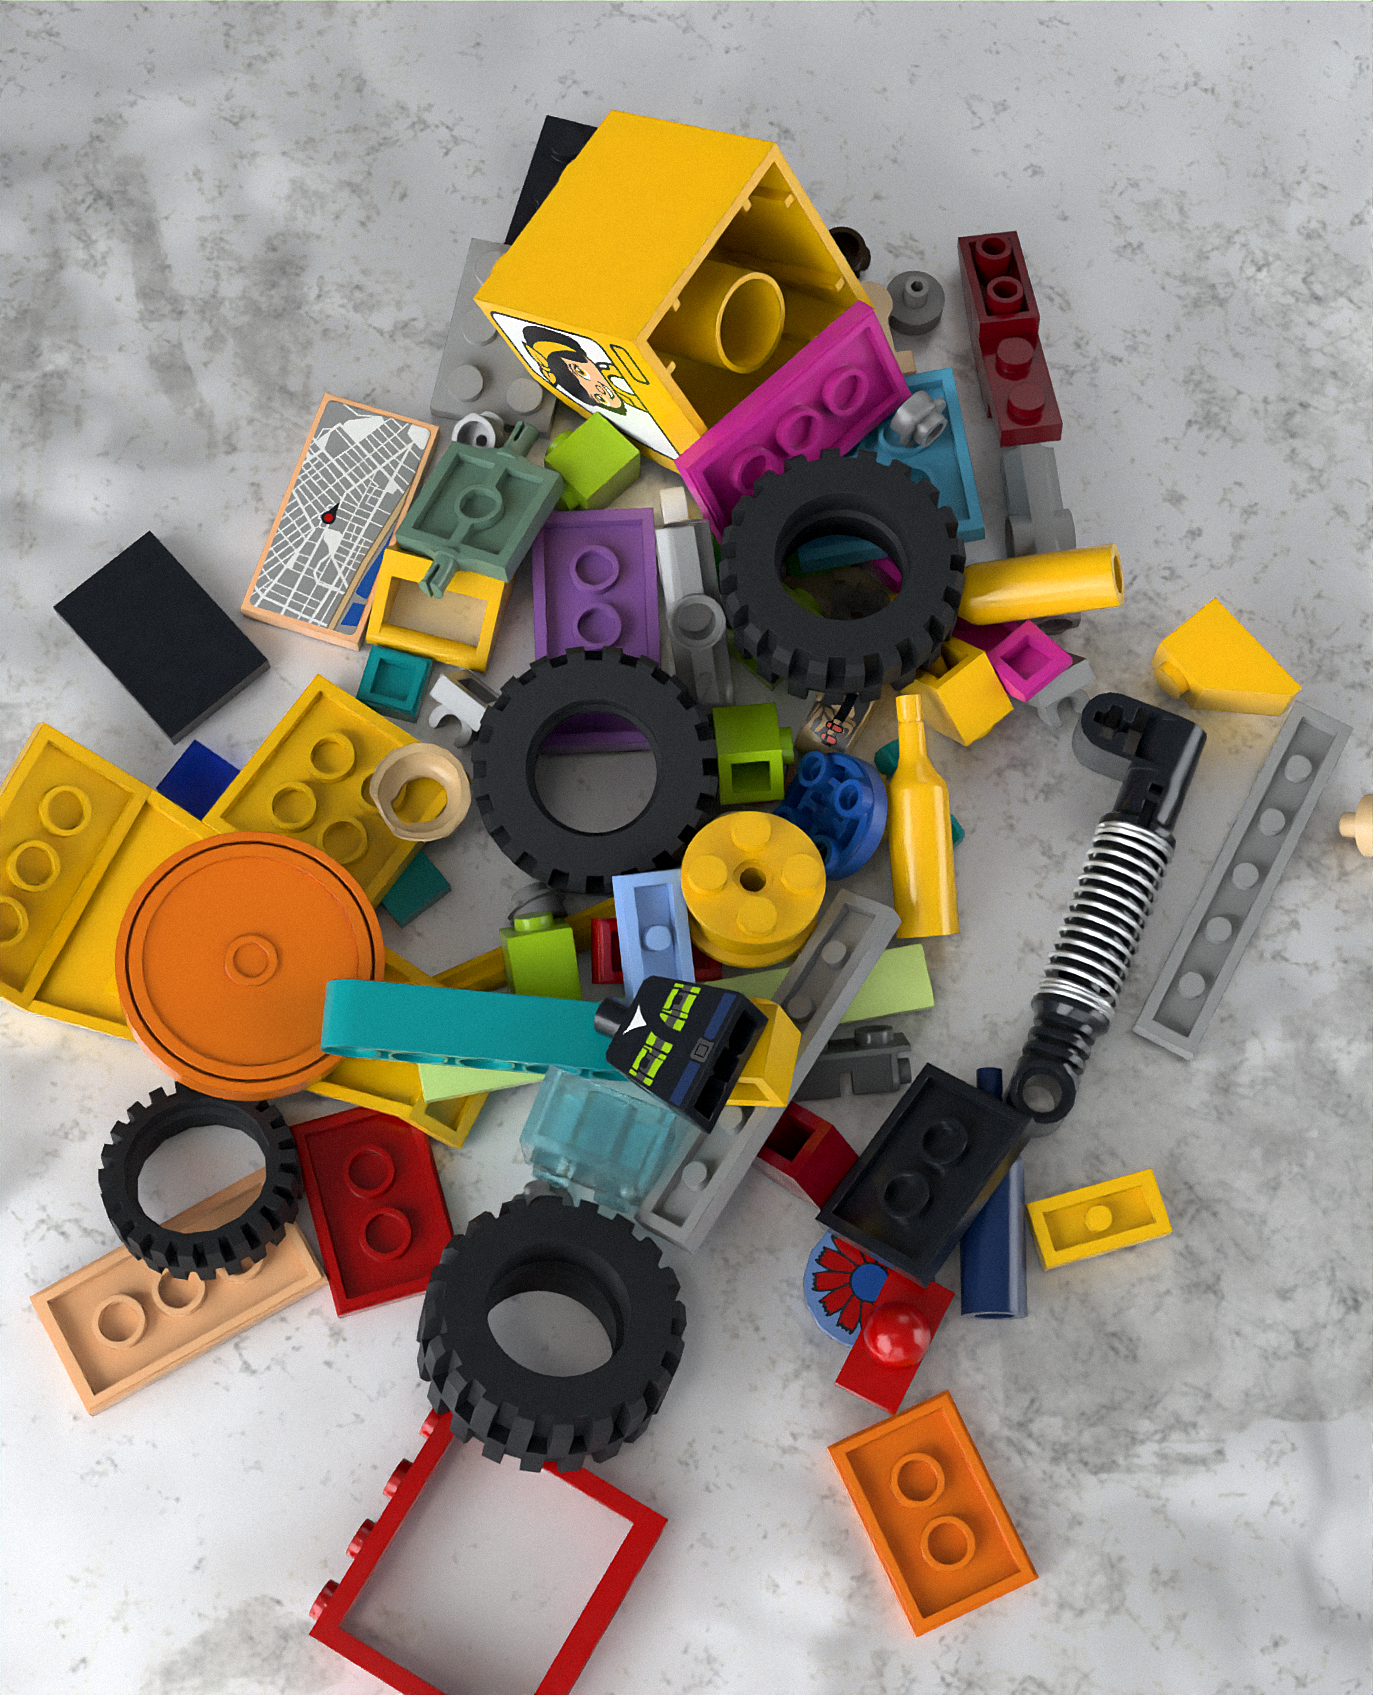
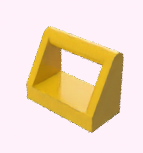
M398 542L385 548L368 624L366 643L486 674L511 599L517 572H515L511 581L507 583L472 571L460 570L455 573L446 588L448 591L488 601L478 646L476 647L388 623L402 579L419 583L434 560L402 550Z

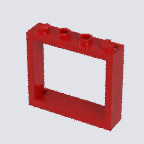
M434 1408L428 1414L419 1432V1435L427 1439L413 1463L405 1458L401 1460L383 1490L382 1494L391 1500L379 1520L375 1523L367 1518L349 1544L346 1555L354 1559L345 1576L340 1584L332 1579L325 1584L308 1614L317 1621L309 1633L310 1636L404 1695L448 1694L341 1627L457 1438L449 1430L453 1414L448 1411L443 1415L436 1414ZM544 1462L543 1470L633 1524L534 1694L569 1695L666 1528L668 1519L583 1467L578 1471L560 1473L557 1469V1462Z

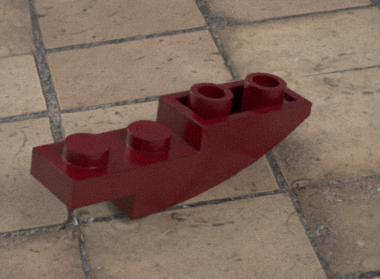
M1017 231L958 237L957 248L973 356L987 419L993 418L1000 448L1061 440L1063 422L1038 334L1040 314Z

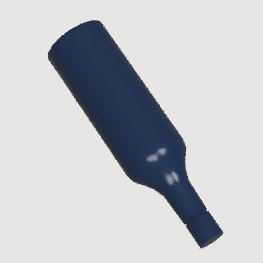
M995 1067L977 1069L976 1088L1003 1101L1002 1069ZM1020 1155L960 1239L961 1316L963 1318L975 1320H1013L1028 1317L1024 1165Z

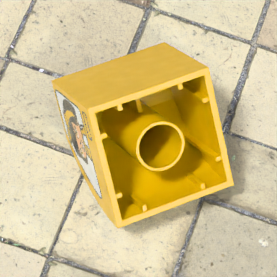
M612 109L578 156L566 166L559 182L509 250L497 260L490 276L473 297L474 301L535 380L584 418L589 419L597 411L640 451V454L678 474L680 473L673 462L677 457L854 303L861 300L873 307L874 312H876L875 307L776 142Z

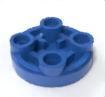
M816 750L805 754L799 762L796 776L788 786L784 795L785 799L782 800L781 806L777 807L771 814L786 819L800 828L812 840L822 857L826 881H839L860 870L877 849L887 820L888 803L886 789L876 769L862 759L840 752L825 754Z

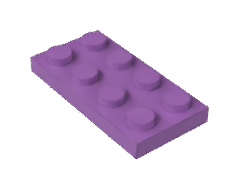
M654 508L551 512L531 545L535 661L547 655L548 659L564 655L567 648L584 646L585 651L603 650V646L623 648L624 654L640 658L642 654L658 662L661 669ZM593 712L571 717L559 724L544 740L539 750V755L652 750L645 736L630 722L612 714Z

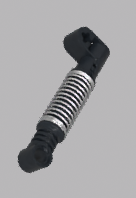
M1108 692L1099 694L1089 700L1080 715L1072 736L1071 744L1074 755L1083 766L1123 783L1112 812L1102 816L1099 824L1096 826L1094 837L1091 838L1094 848L1086 851L1089 860L1082 863L1084 873L1077 876L1080 886L1072 889L1075 899L1067 902L1070 912L1062 915L1065 925L1058 927V933L1061 937L1053 940L1056 950L1048 953L1051 963L1043 966L1046 976L1038 979L1039 984L1035 986L1036 991L1033 992L1034 996L1031 1001V1007L1035 1014L1033 1019L1035 1026L1029 1029L1028 1041L1024 1043L1022 1048L1023 1055L1017 1061L1010 1083L1003 1096V1102L1033 1117L1038 1129L1032 1138L1050 1135L1065 1120L1075 1104L1076 1092L1081 1082L1079 1076L1084 1074L1086 1068L1084 1061L1088 1060L1091 1055L1090 1046L1095 1044L1097 1037L1106 1034L1110 1024L1113 1023L1112 1018L1115 1017L1113 1008L1120 1004L1118 995L1124 992L1123 982L1129 978L1128 969L1134 965L1133 956L1139 952L1138 942L1144 939L1142 930L1148 927L1147 917L1153 914L1152 904L1158 901L1157 891L1162 888V878L1167 875L1166 866L1172 862V857H1174L1176 840L1172 832L1207 740L1206 732L1193 721L1124 694ZM1103 726L1114 730L1112 739H1106L1101 736ZM1130 729L1142 734L1134 755L1122 751ZM1152 894V898L1148 900L1149 895ZM1147 906V911L1144 913V908ZM1133 945V950L1129 952L1130 946ZM1126 958H1128V963L1124 965ZM1121 971H1123V976L1119 978ZM1103 997H1113V1002L1109 1004ZM1030 1086H1039L1046 1089L1053 1097L1054 1109L1044 1113L1034 1111L1024 1101L1023 1089Z

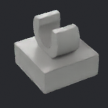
M1068 653L1072 656L1073 664L1031 699L1023 702L1037 707L1039 718L1047 726L1055 729L1063 726L1061 718L1057 713V707L1059 702L1065 697H1069L1074 711L1082 713L1090 700L1088 694L1082 688L1095 682L1096 679L1087 658Z
M467 669L442 674L429 693L430 696L441 704L432 711L429 725L434 729L444 727L452 715L457 716L461 721L462 730L456 738L454 745L457 748L470 746L474 741L478 740L482 728L480 720L488 705L493 706L500 695Z

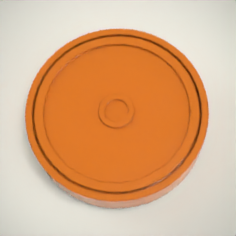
M237 831L202 839L179 850L157 866L135 892L120 924L115 951V976L119 1003L125 1021L141 1049L162 1071L179 1083L212 1097L236 1101H264L297 1093L316 1084L342 1065L348 1057L327 1054L320 1050L326 983L336 979L384 982L385 972L384 943L376 913L368 897L351 874L336 860L306 842L285 835L260 831Z

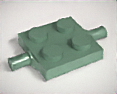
M524 421L517 422L505 445L499 449L476 448L452 441L395 532L400 549L434 560L423 579L418 583L420 590L427 596L432 597L434 594L435 599H441L455 573L460 570L472 571L509 583L565 490L560 472L533 465L526 459L533 444L539 438L538 430L530 423H526L525 426Z

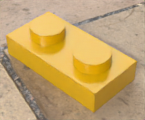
M1152 1168L1025 1205V1216L1043 1272L1168 1236L1173 1232Z

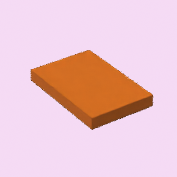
M949 1390L943 1391L826 1448L914 1638L1039 1578Z

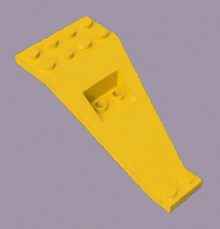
M45 722L38 723L0 786V999L21 1011L137 1043L125 1021L116 985L115 951L121 921L135 892L157 866L186 846L202 839L219 835V833L153 788ZM384 945V982L447 988ZM348 1057L330 1075L304 1089V1091L399 1117L448 1147L456 1149L462 1148L490 1093L489 1091L425 1103L417 1063Z

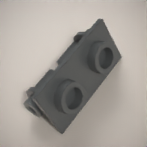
M888 1025L864 1026L854 1030V1038L828 1040L794 1095L795 1102L841 1097L839 1073L851 1072L852 1092L854 1095L899 1091L900 1084L912 1082L909 1058H897V1053L910 1052L911 1044L903 1032L893 1033V1027Z

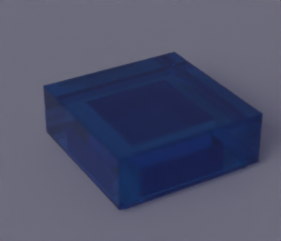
M194 739L156 789L158 793L202 822V819L236 778L240 770Z

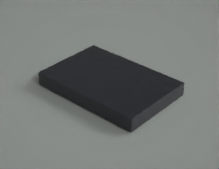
M150 530L53 606L59 618L173 745H176L271 668L268 659Z
M927 1062L815 1220L823 1230L926 1289L1035 1134L1038 1126L1033 1117Z

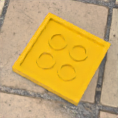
M317 674L205 815L202 822L219 834L237 831L271 832L289 836L312 845L336 860L351 874L375 910L426 841H409L393 835L370 795V781L377 764L392 750L412 743L422 742L320 674ZM467 773L469 783L471 784L470 775ZM417 778L402 788L398 798L392 803V809L394 814L406 825L411 823H427L435 820L443 813L447 805L448 794L445 787L438 781L431 778Z

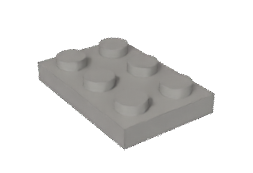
M471 238L430 404V411L433 416L460 421L472 412L480 415L484 411H491L498 414L504 420V431L512 432L517 422L524 421L525 426L526 423H530L538 430L539 438L550 440L559 398L531 376L473 299L490 276L497 260L511 246Z

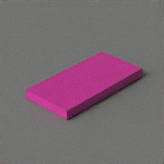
M861 300L854 303L673 461L705 519H709L710 529L720 546L725 527L732 525L733 508L742 495L754 497V481L766 471L772 470L777 476H780L784 473V460L799 454H804L807 462L819 460L820 449L840 447V457H843L912 396L873 307Z

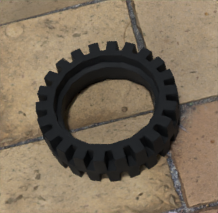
M175 1081L176 1093L167 1096L162 1086L149 1093L151 1105L145 1108L139 1101H136L127 1109L130 1122L125 1124L118 1120L110 1131L113 1145L104 1143L100 1156L104 1167L98 1169V1183L102 1192L100 1195L108 1218L121 1242L125 1244L128 1251L138 1261L143 1258L150 1269L162 1274L164 1269L167 1268L173 1278L188 1280L190 1272H196L200 1280L203 1281L216 1279V1269L225 1267L230 1276L243 1271L241 1265L243 1259L250 1257L256 1264L266 1257L265 1245L270 1241L278 1246L286 1236L284 1224L286 1222L294 1223L299 1212L297 1199L302 1200L303 1193L301 1176L303 1173L298 1148L283 1115L274 1104L269 1106L267 1100L236 1101L212 1097ZM221 1125L241 1130L258 1143L265 1156L266 1180L259 1197L241 1217L215 1230L184 1234L162 1228L144 1213L138 1201V1177L145 1161L165 1140L189 1128Z

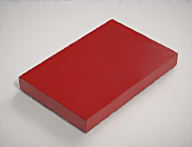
M361 1106L289 1126L298 1148L303 1173L301 1176L338 1318H345L426 1294L433 1268L440 1264L443 1249L455 1235L428 1134L399 1117Z

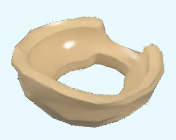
M412 743L392 750L377 764L370 781V795L375 801L384 822L393 832L394 836L409 841L430 842L450 836L462 824L472 803L470 783L464 766L449 750L433 743ZM417 778H431L445 787L448 794L447 805L443 813L435 820L427 823H411L406 825L394 814L392 803L398 798L402 788L410 781Z

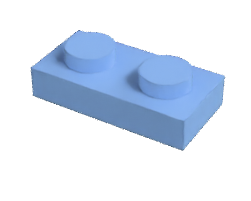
M681 868L612 876L626 1001L632 1003L643 980L652 975L695 983L687 904L681 888Z

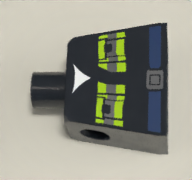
M652 975L643 980L632 1003L615 996L605 998L596 1011L594 1028L598 1034L612 1039L605 1057V1061L634 1085L701 1131L711 1134L769 1019L744 994L737 991Z

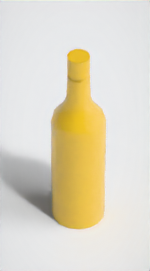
M1115 543L973 563L964 568L965 582L957 616L974 625L984 626L1123 606L1125 597L1124 575L1118 548ZM898 594L886 595L884 598V608L887 605H889L898 596Z
M921 695L896 697L897 719L899 721L900 757L897 769L886 786L888 803L887 827L894 910L902 920L896 931V937L900 939L960 934L948 787L946 781L932 766L927 755L924 722H922Z

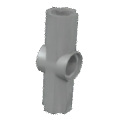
M1041 443L1019 445L1011 451L1002 453L1000 472L1002 474L1003 493L1008 515L1005 517L1004 529L1007 558L1076 548L1073 517L1069 509H1063L1054 448L1042 446ZM1076 612L1029 620L1047 636L1057 635L1071 628L1079 627L1081 613Z
M708 518L685 519L655 526L654 532L666 605L665 617L669 626L676 676L688 687V693L697 704H701L705 714L712 715V708L736 706L725 632L726 617L721 605L710 522ZM702 603L712 610V618L709 624L704 629L696 632L683 629L678 624L681 611L690 604Z

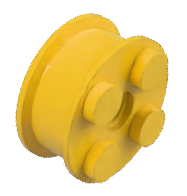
M757 811L731 813L710 822L702 828L688 845L681 867V888L687 904L690 940L707 956L723 964L739 968L767 967L780 963L795 954L812 934L826 888L824 863L812 840L800 828L788 820L773 814Z

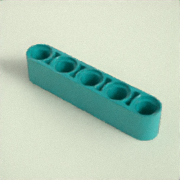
M336 979L326 983L320 1050L327 1054L352 1058L630 1082L605 1061L606 1051L612 1039L598 1034L594 1028L595 1014L602 1002L354 979Z

